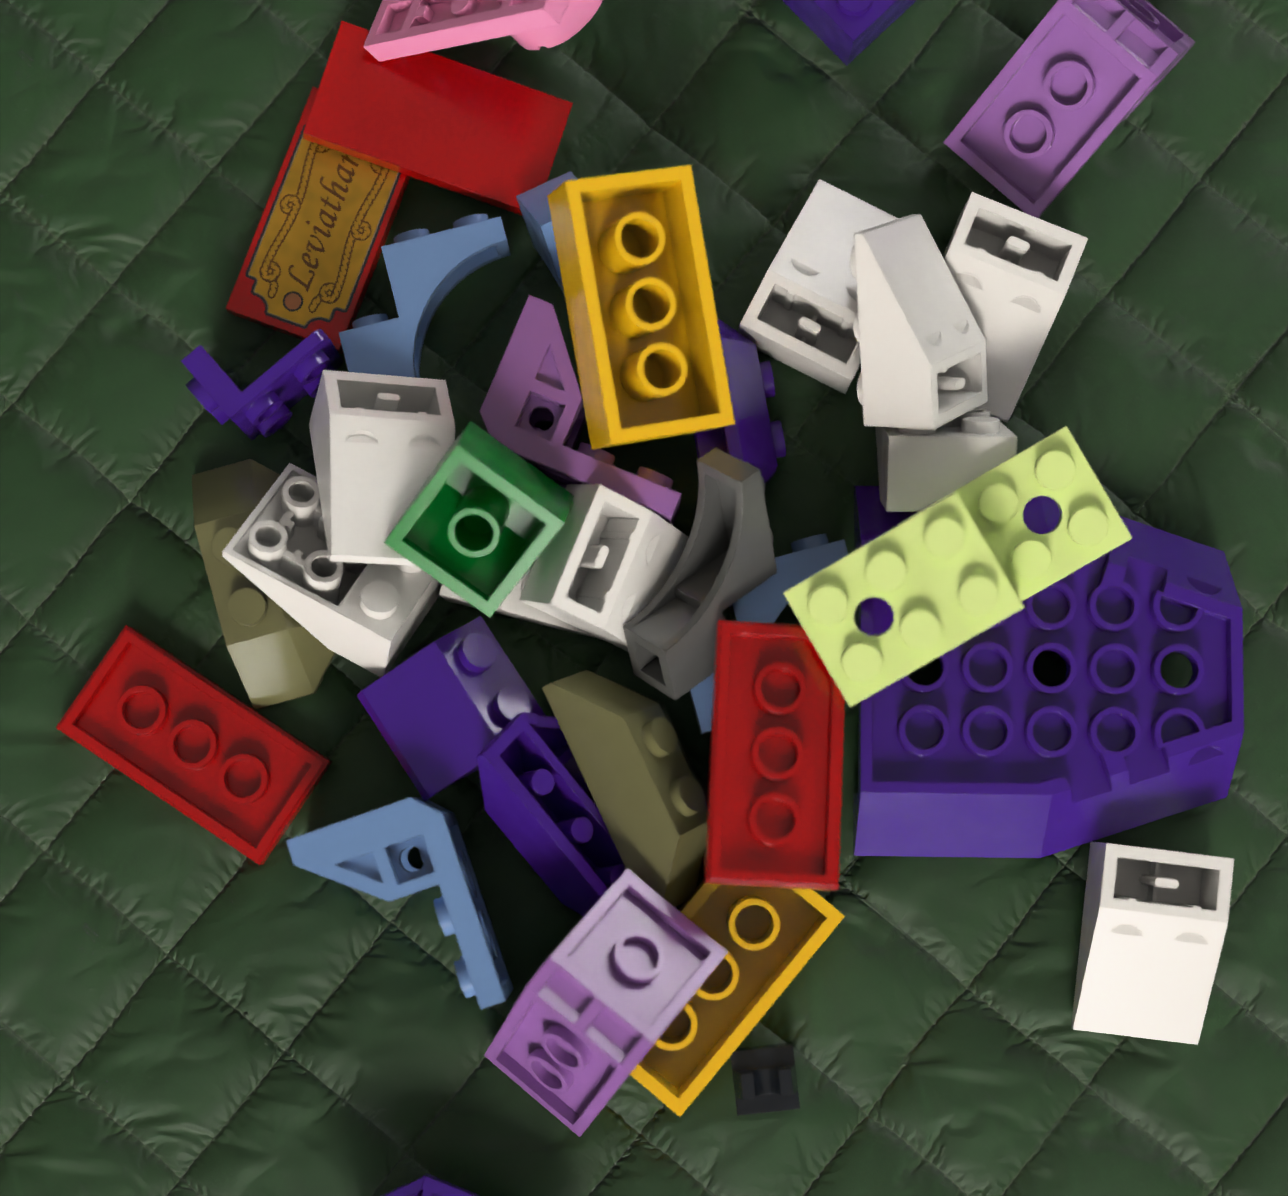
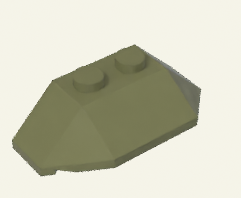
M247 459L192 475L194 527L226 647L254 710H259L315 694L336 653L323 645L222 556L225 547L280 476V474L258 462Z
M584 670L542 687L625 868L633 872L672 906L677 907L689 900L695 892L705 858L708 795L665 703L589 670Z

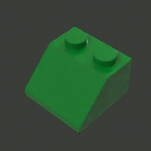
M469 421L427 478L384 543L490 618L564 525L574 495L475 423Z

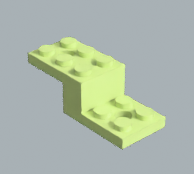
M1065 426L898 523L893 529L784 591L783 594L849 707H852L1023 609L1022 601L1132 539V536L1068 427ZM1037 496L1051 498L1058 505L1060 511V518L1056 527L1044 534L1032 532L1027 528L1023 520L1025 505ZM870 597L884 599L890 604L894 612L890 628L878 635H869L861 631L854 619L855 609L858 604Z

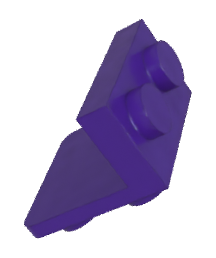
M318 329L243 391L236 386L201 345L182 359L181 362L194 376L185 386L221 425L231 419L251 440H254L260 434L268 437L281 429L292 417L293 413L289 410L307 394L312 398L316 397L322 371H337L336 369L341 366L343 359L330 338L322 329Z

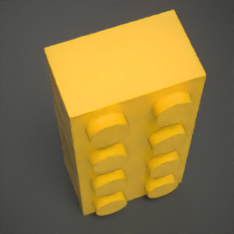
M691 165L563 182L547 197L591 450L709 431L735 424Z
M703 879L689 900L684 902L678 909L728 951L726 956L630 1074L679 1117L682 1116L845 917L813 889L706 884Z

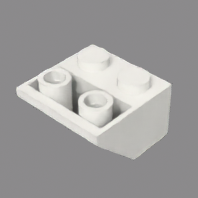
M974 408L934 430L876 426L880 501L886 512H919L1017 454V436L1000 419L990 417V410Z

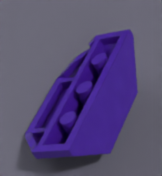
M717 318L735 424L693 433L697 459L717 448L759 469L766 487L777 469L776 458L786 457L781 421L770 422L766 398L775 397L770 361L759 362L756 344Z
M527 712L518 713L477 755L485 811L563 905L585 917L626 868L556 717L538 716L537 714Z

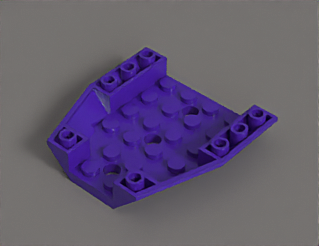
M855 486L854 548L862 547L917 512H886L880 501L879 486ZM1047 496L1034 497L1024 507V523L1034 533H1048L1059 522L1060 511L1058 505ZM1120 516L1132 539L1022 601L1023 609L937 657L940 663V673L932 684L919 685L906 675L858 703V793H853V856L1042 858L1226 798L1244 735L1243 609L1224 551ZM870 597L859 603V629L869 635L884 633L893 622L894 612L890 604L878 597ZM1042 651L1056 652L1065 662L1066 675L1063 681L1055 687L1041 684L1034 675L1033 663L1036 656ZM1170 652L1184 655L1191 663V679L1182 688H1174L1168 685L1162 678L1161 663Z

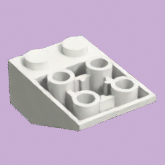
M819 179L767 270L740 323L738 332L755 343L758 351L846 394L861 364L860 343L855 338L853 327L855 313L858 309L857 283L850 267L851 251L855 245L854 233L899 218Z
M972 192L961 211L943 258L986 340L988 402L976 408L990 410L991 417L998 418L1007 423L1065 298L1088 238Z
M911 214L854 233L855 245L851 251L850 267L857 283L858 309L855 313L853 327L855 338L860 343L861 373L857 381V396L860 404L863 405L864 426L934 430L988 402L986 340L921 214Z
M323 370L309 422L329 561L416 566L384 542L434 468L455 442V422L446 380Z
M291 463L287 465L222 553V556L329 650L379 677L388 673L439 597L442 585L417 566L329 561L317 477Z
M567 484L566 490L574 495L567 519L536 559L519 600L628 651L623 626L637 616L664 586L675 569L689 537L653 511L600 484Z
M1090 842L1071 1029L1198 1045L1228 925L1234 859Z

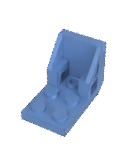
M411 797L286 840L294 866L388 902L439 884L442 896L433 900L434 907L444 935H456L462 956H460L459 960L454 961V965L464 996L469 998L476 995L480 1009L507 1000L514 987L455 812L430 800L424 801L422 797ZM414 846L418 847L424 864L421 869L414 867L409 859L410 851Z

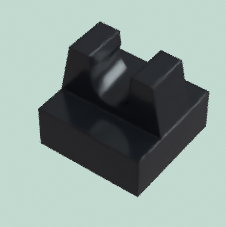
M791 1042L737 1048L730 1057L738 1116L800 1109L794 1050Z

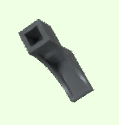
M714 448L697 460L699 491L695 518L690 536L675 569L651 602L637 616L623 626L634 675L675 701L714 673L716 622L718 620H726L722 611L777 573L773 550L774 538L769 526L764 497L765 484L760 470L750 463L743 462L717 448Z

